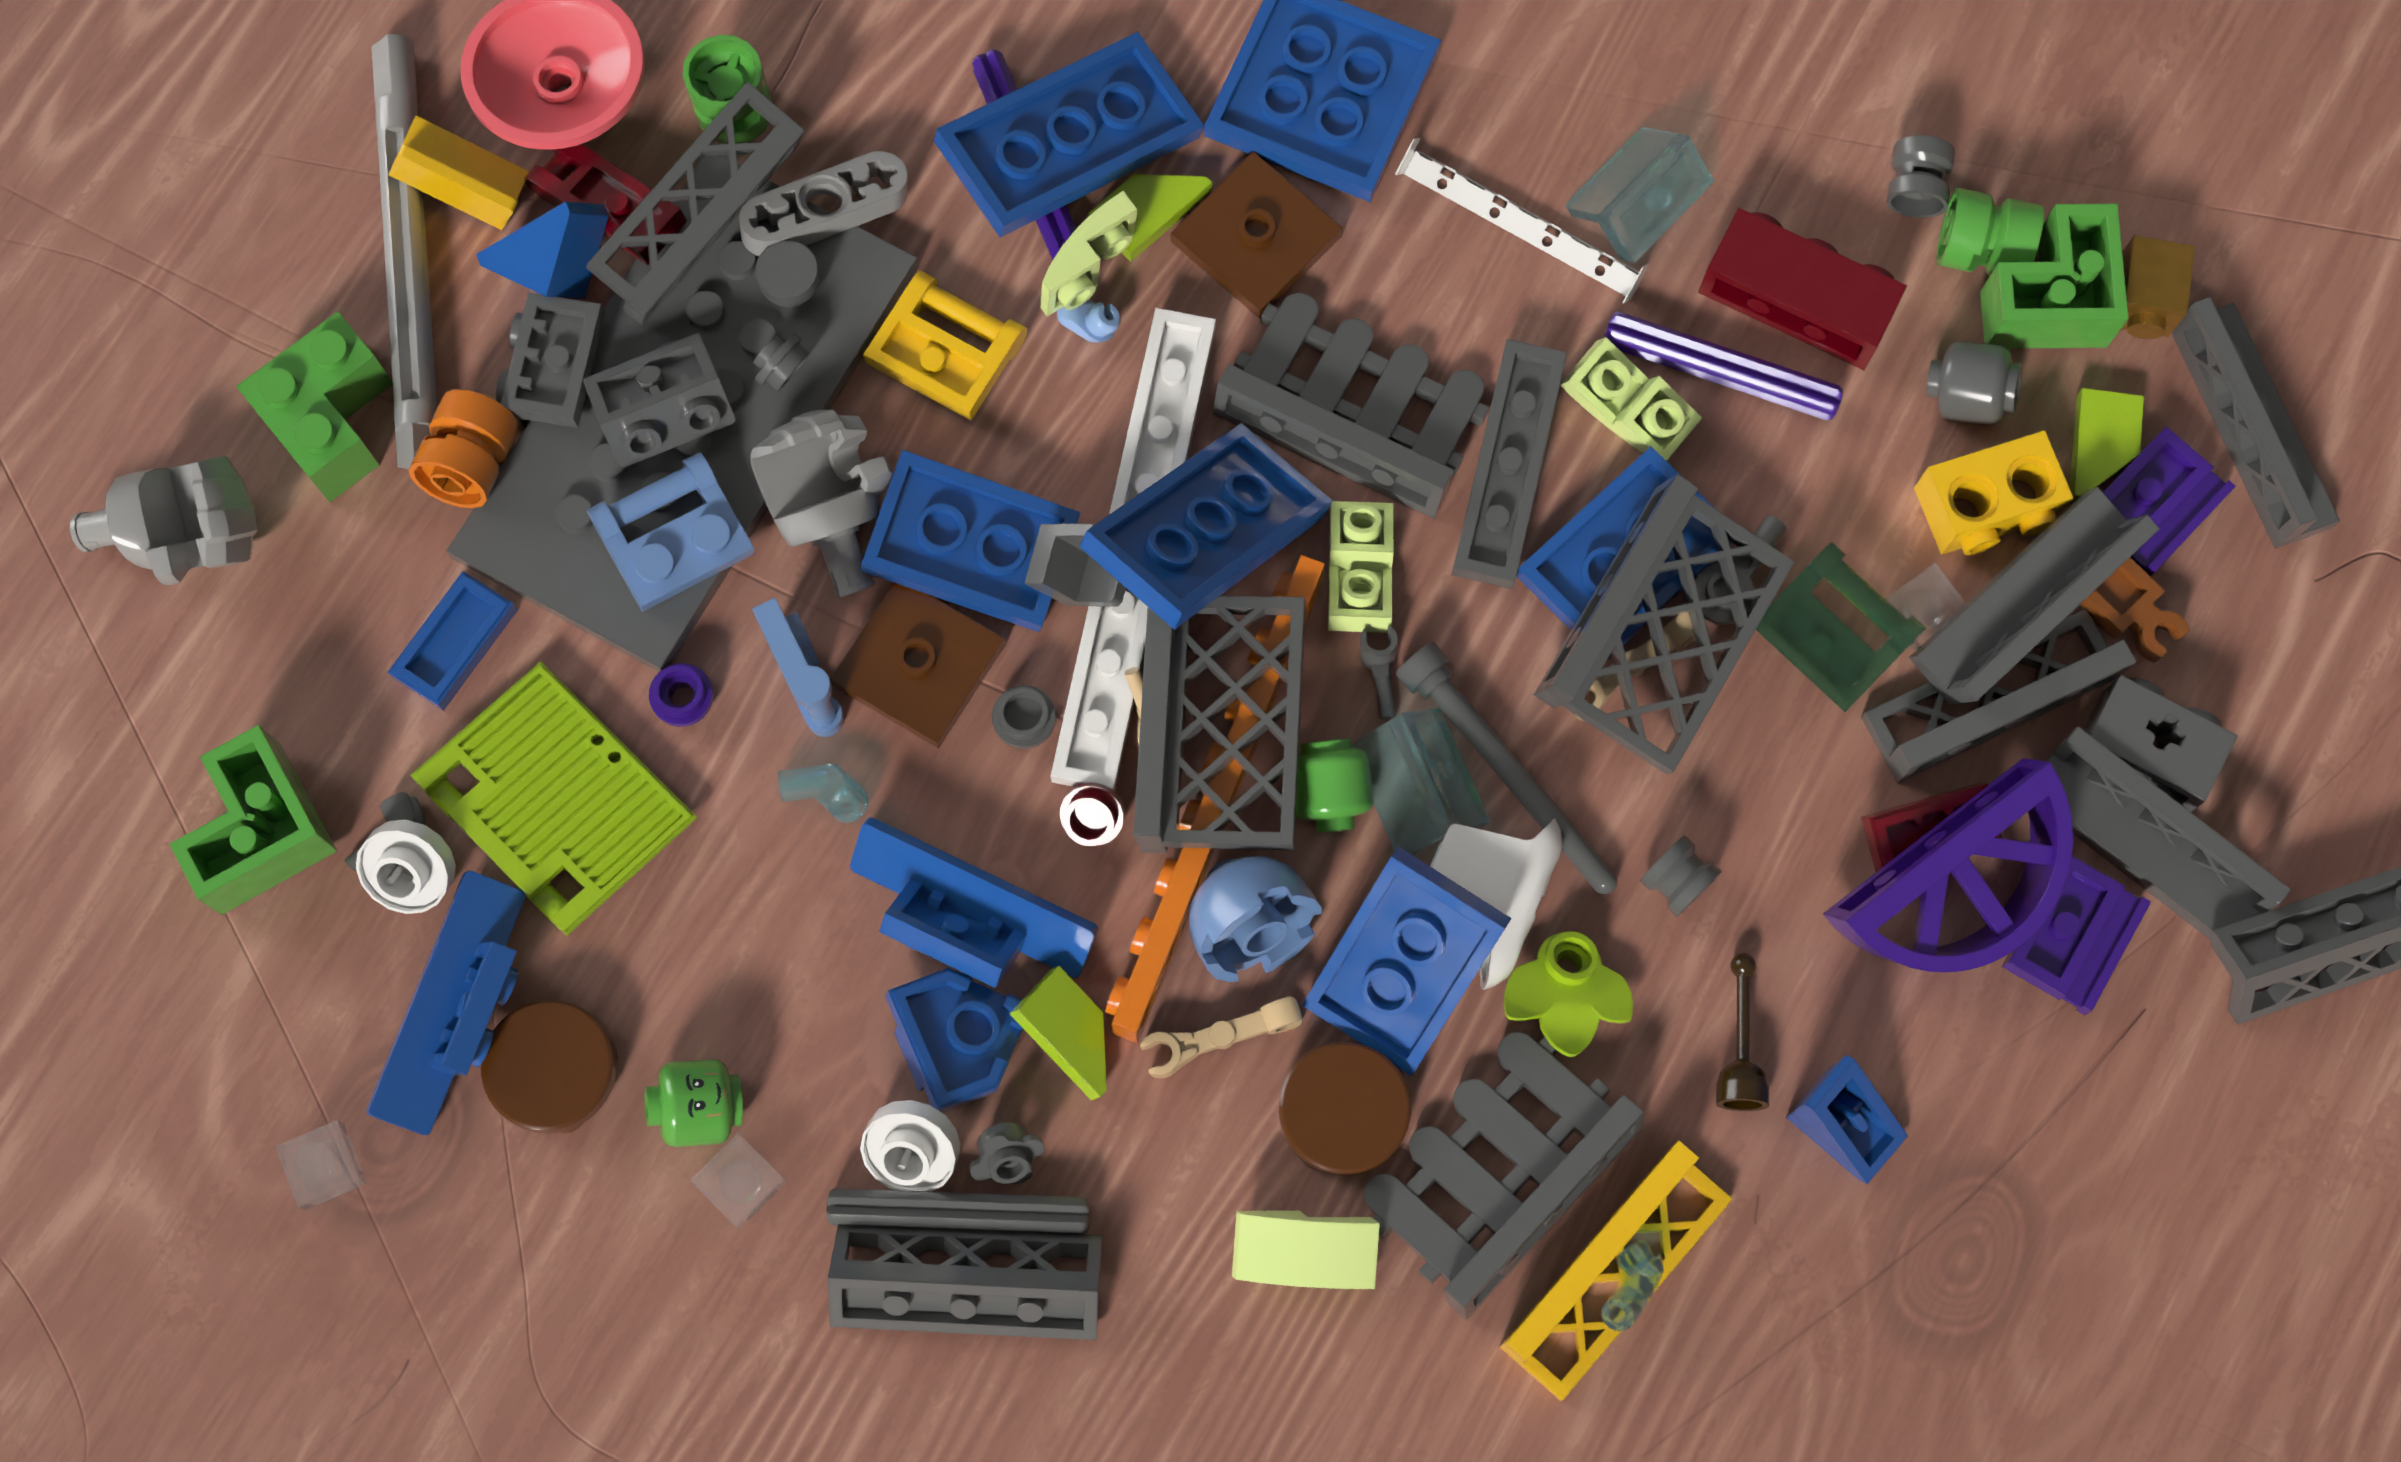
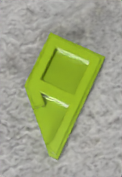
M1133 174L1090 211L1089 216L1120 192L1124 191L1137 208V217L1132 242L1121 253L1132 262L1212 192V181L1206 176Z
M2082 388L2076 395L2070 491L2073 496L2072 503L2088 489L2099 487L2138 457L2141 450L2144 396Z
M1060 966L1049 970L1009 1014L1092 1101L1100 1098L1107 1090L1103 1012Z

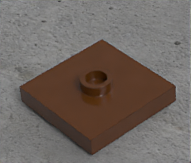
M1253 151L1171 232V242L1260 319L1268 303L1274 305L1342 237L1343 228Z
M893 583L830 681L833 687L933 746L940 748L1005 647V638L929 594Z

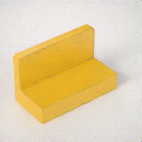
M415 116L388 175L502 230L517 206L518 196L525 183L524 178L530 171Z

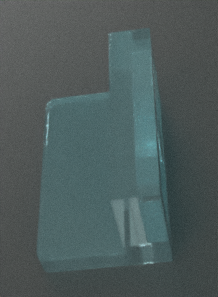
M1643 127L1566 203L1565 207L1572 217L1599 223L1618 257L1622 260L1636 263L1715 181L1689 135Z
M1440 708L1402 712L1352 744V748L1363 749L1369 756L1374 806L1394 851L1400 847L1411 855H1415L1444 838L1452 824L1480 829L1490 823V819Z

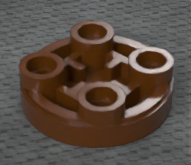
M541 1000L515 1009L494 1028L492 1043L481 1064V1078L489 1101L507 1120L532 1132L571 1133L594 1116L604 1105L615 1081L618 1054L605 1028L589 1012L565 1001Z
M1335 1042L1322 1045L1304 1055L1289 1071L1283 1083L1279 1099V1121L1283 1135L1290 1148L1307 1167L1338 1176L1366 1173L1386 1162L1403 1141L1411 1116L1410 1094L1398 1068L1379 1051L1353 1042Z

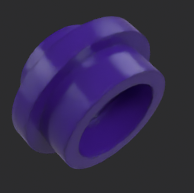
M678 663L665 667L654 677L649 688V702L654 713L660 720L672 726L684 727L699 722L709 712L713 703L714 693L709 678L701 669L691 664ZM689 688L693 690V697L689 703L683 706L672 704L671 698L677 689Z

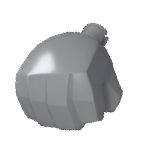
M814 410L796 416L791 422L772 430L769 437L753 447L750 454V463L765 503L781 536L789 547L809 542L812 543V546L819 545L836 590V598L875 585L874 579L871 578L870 574L860 571L864 557L855 532L860 530V524L879 516V497L892 478L893 473L887 459L883 456L861 463L858 447L860 442L865 440L867 429L859 416H839L834 410Z
M227 456L215 457L170 469L154 468L140 470L117 477L106 494V507L104 509L89 513H77L70 520V534L79 550L90 552L101 547L115 545L124 558L136 566L151 569L157 580L163 585L180 583L188 570L194 567L219 568L247 562L251 559L253 537L258 532L255 508L251 503L244 480Z

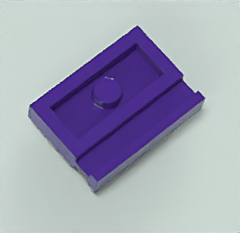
M2167 426L2103 492L2126 520L2148 515L2160 528L2130 557L2150 577L2236 487L2230 480L2225 483L2211 470L2214 467Z
M2072 856L2067 880L2054 909L2034 935L2007 955L2001 967L2052 997L2067 1001L2077 1007L2076 1011L2086 1015L2094 1009L2151 901L2144 897H2136L2124 890V885Z

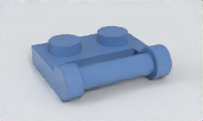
M701 452L683 460V468L608 506L605 501H602L587 509V513L642 612L754 555L752 543ZM697 490L704 505L627 543L620 530L621 527Z
M776 598L752 608L812 733L821 737H829L839 732L844 723L843 710L837 700L831 697V681L826 672L817 667L821 664L797 612L785 617Z

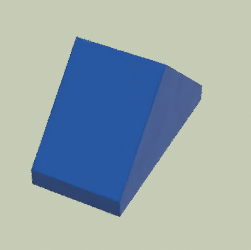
M566 201L477 253L476 256L480 266L545 297L585 298L592 272L586 266L599 251L609 215L605 204Z
M1847 1055L1824 1072L1786 1117L1854 1177L1865 1184L1871 1181L1908 1137L1857 1061Z

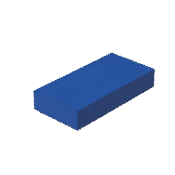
M462 571L388 670V673L393 679L444 711L518 609L514 603Z

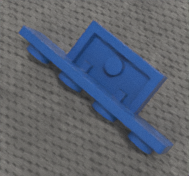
M873 817L867 818L861 826L851 859L850 869L854 873L899 894L884 914L879 930L880 933L994 988L998 986L1020 952L1052 968L1060 966L1073 978H1078L1084 970L1099 930L1095 923Z
M474 871L463 873L366 1111L369 1116L420 1135H428L432 1131L453 1076L467 1075L471 1065L479 1067L482 1064L494 1035V1031L486 1027L495 1004L503 1006L507 1002L518 977V969L511 967L517 951L506 947L526 897L523 891Z

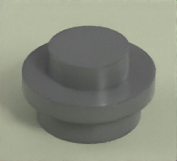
M793 333L785 341L776 334L753 361L761 369L754 380L761 386L767 382L777 392L780 391L810 355L799 345L802 339L796 333Z
M1022 685L1010 688L1000 695L993 707L992 722L996 734L1004 743L1018 749H1030L1041 745L1050 737L1055 727L1056 713L1054 705L1047 694L1036 687Z

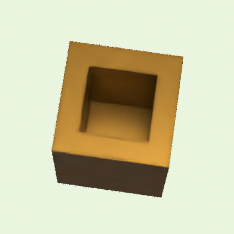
M2137 235L2131 238L2122 251L2129 318L2122 329L2127 330L2128 334L2141 339L2169 337L2187 315L2195 254L2194 245Z

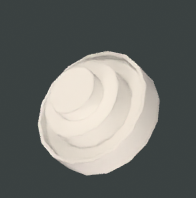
M409 820L388 821L375 828L357 852L356 871L361 885L373 900L389 910L404 914L423 913L438 905L454 882L456 864L451 849L439 834L424 824Z
M906 1100L893 1101L876 1111L863 1132L860 1151L864 1165L873 1177L891 1190L931 1192L942 1187L953 1174L958 1162L961 1144L956 1128L946 1115L931 1105Z

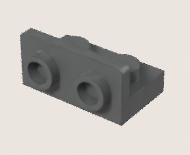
M528 293L523 313H516L511 325L510 344L514 352L509 370H502L496 387V401L511 411L518 421L519 429L525 430L529 420L575 428L579 427L587 394L582 379L591 376L606 314L601 304Z
M700 333L582 379L600 427L618 465L623 468L729 426L736 420Z

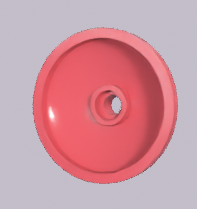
M504 0L492 8L478 22L468 37L461 59V82L472 111L479 121L496 136L515 145L527 148L562 149L588 142L600 136L626 115L642 87L645 72V55L639 34L632 20L611 0ZM560 86H570L564 91L554 92Z

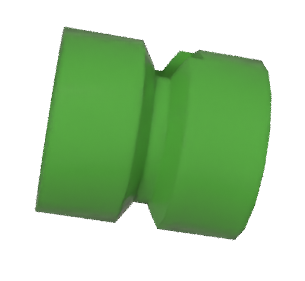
M730 35L709 37L694 46L684 60L683 79L699 126L703 131L747 81L772 102L759 55L747 41ZM749 104L733 119L735 144L753 141L765 131L770 123ZM725 130L715 141L726 144Z
M1955 188L1942 222L1936 253L1937 266L1973 272L1979 265H1982L1990 277L1998 262H2034L2044 222L2043 205L2009 198L1998 206L1994 204L1991 194Z

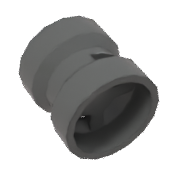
M1926 135L1909 136L1897 141L1893 147L1891 162L1893 169L1896 171V178L1891 180L1888 185L1886 201L1888 208L1895 213L1914 218H1930L1946 212L1949 206L1950 188L1945 179L1951 173L1954 165L1955 150L1953 145L1938 137Z

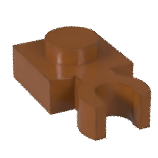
M2131 558L2126 560L2080 604L2083 609H2087L2089 615L2114 639L2129 628L2135 634V644L2139 653L2154 663L2168 652L2156 640L2155 629L2165 630L2176 641L2190 631L2187 622L2179 614L2172 611H2161L2153 604L2165 590Z

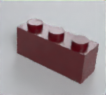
M1738 207L1707 268L1698 293L1865 370L1897 309L1907 285L1896 281L1889 271L1873 264L1862 265L1840 255L1834 246L1824 240L1817 238L1806 239L1784 229L1781 223L1770 215L1761 212L1750 213Z

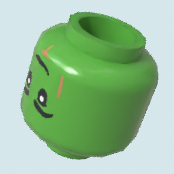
M720 1060L667 1063L659 1071L657 1086L645 1087L646 1125L659 1126L661 1137L668 1146L683 1147L721 1144L729 1138L732 1127L742 1125L743 1103L739 1074L729 1075L726 1065Z

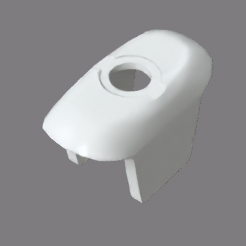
M1556 818L1531 840H1522L1477 828L1452 824L1437 848L1430 867L1512 918L1480 968V986L1482 990L1494 987L1508 978L1515 967L1523 943L1535 920V913L1542 896L1546 893L1554 867L1560 858L1563 848L1561 829Z

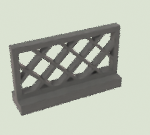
M1676 474L1655 488L1533 694L1554 709L1563 706L1666 775L1675 771L1795 561L1695 496L1698 487L1679 474ZM1691 516L1711 528L1717 552L1689 558L1682 531ZM1728 540L1738 546V548L1730 549ZM1673 549L1675 561L1664 563ZM1750 554L1770 567L1771 571L1760 589L1741 592L1733 558ZM1719 561L1727 596L1700 601L1691 566ZM1678 569L1686 604L1658 610L1652 582L1658 573ZM1754 599L1746 612L1743 601ZM1642 601L1645 613L1634 615ZM1730 604L1736 631L1730 641L1711 645L1702 610ZM1689 613L1697 648L1669 654L1660 618ZM1647 621L1656 657L1627 663L1621 635L1627 625ZM1724 651L1716 664L1713 653ZM1612 654L1614 666L1602 668L1609 655ZM1700 656L1706 683L1699 694L1680 698L1671 662ZM1658 665L1667 701L1638 707L1629 671ZM1617 674L1625 710L1606 714L1584 698L1596 678ZM1694 703L1685 718L1682 706ZM1669 709L1676 735L1666 752L1646 740L1640 715ZM1627 718L1630 729L1617 720Z
M1219 596L1196 614H1218L1232 629L1206 652L1190 636L1191 618L1174 630L1148 607L1133 836L1142 853H1167L1168 847L1294 850L1306 612L1304 597ZM1233 615L1246 616L1239 622ZM1265 615H1291L1290 635L1270 653L1248 631ZM1241 637L1262 660L1239 681L1235 682L1215 660ZM1190 649L1198 659L1188 667ZM1289 652L1287 671L1278 661ZM1208 668L1229 690L1201 713L1186 697L1187 685L1203 670ZM1269 669H1272L1287 684V696L1266 714L1245 691ZM1238 698L1259 721L1232 745L1211 721ZM1185 711L1195 719L1186 728ZM1286 714L1284 733L1277 726L1276 722ZM1204 728L1225 752L1198 775L1184 761L1183 746ZM1269 730L1284 746V758L1265 776H1262L1241 753L1264 732ZM1235 760L1256 784L1229 807L1207 784ZM1182 772L1192 781L1183 790H1181ZM1281 776H1283L1282 795L1272 786ZM1200 790L1222 812L1205 830H1179L1180 808ZM1266 792L1281 808L1280 832H1253L1238 815L1261 794ZM1231 822L1239 831L1221 830Z

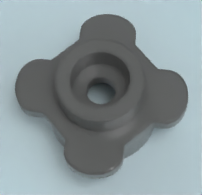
M1011 1122L995 1124L984 1130L977 1140L979 1158L972 1161L969 1165L971 1176L979 1181L992 1178L994 1181L1004 1184L1023 1183L1033 1174L1031 1165L1035 1157L1044 1152L1043 1140L1037 1135H1029L1027 1130L1019 1124Z

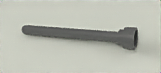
M1435 642L1429 643L1415 653L1398 669L1396 676L1412 694L1418 691L1424 699L1432 697L1543 829L1556 818L1561 829L1562 852L1596 892L1600 894L1613 892L1618 882L1615 873L1451 682L1454 674L1447 667L1451 662Z

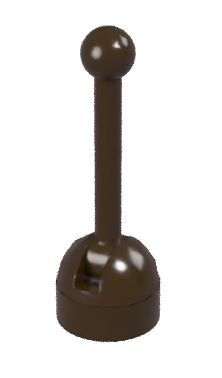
M1739 953L1733 957L1730 963L1731 971L1737 977L1736 1060L1726 1065L1719 1074L1716 1084V1106L1732 1111H1758L1769 1107V1083L1766 1073L1758 1065L1750 1062V977L1756 971V961L1750 954Z

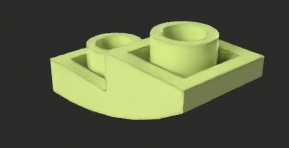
M1124 191L1105 202L1071 234L1053 259L1042 281L1040 308L1047 317L1063 307L1066 310H1072L1085 303L1095 293L1098 286L1101 262L1099 257H1102L1103 260L1111 259L1124 251L1132 242L1135 232L1137 208Z
M1607 337L1597 340L1560 383V386L1575 401L1624 441L1642 453L1651 446L1666 461L1702 419L1660 376L1649 379Z
M1332 502L1330 507L1328 631L1362 632L1366 629V632L1387 633V626L1392 625L1393 503Z
M1236 1211L1232 1277L1236 1280L1286 1286L1375 1289L1380 1223L1371 1217H1307L1301 1211Z

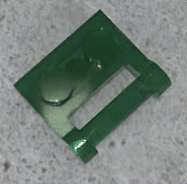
M1831 542L1769 606L1756 630L1844 712H1847L1927 628L1913 615L1908 619L1903 616L1843 561L1846 554ZM1824 579L1833 585L1889 637L1877 651L1812 592Z

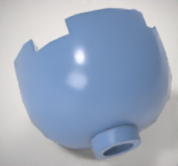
M1267 856L1226 859L1216 864L1209 871L1207 878L1200 884L1189 905V934L1196 952L1211 975L1218 980L1237 982L1239 979L1236 971L1248 969L1262 961L1263 970L1265 973H1268L1295 957L1314 937L1315 932L1309 923L1315 914H1322V907L1297 872L1291 866L1278 859Z

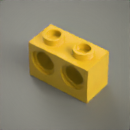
M2045 430L1929 466L1914 487L1941 555L1959 549L1963 550L1964 555L1977 554L1997 545L2000 542V536L2019 530L2023 537L2040 534L2057 519L2073 499ZM2020 480L2029 484L2035 491L2036 499H2028L2019 495L2015 491L2012 481ZM1961 498L1970 501L1976 507L1979 517H1967L1961 514L1956 509L1953 499Z

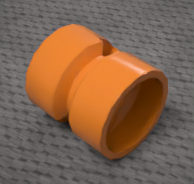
M451 390L446 392L441 398L429 424L431 435H426L421 441L408 470L410 478L428 495L453 506L473 509L483 506L487 501L499 475L498 464L502 463L507 457L519 426L517 419L511 411L499 402L470 390Z

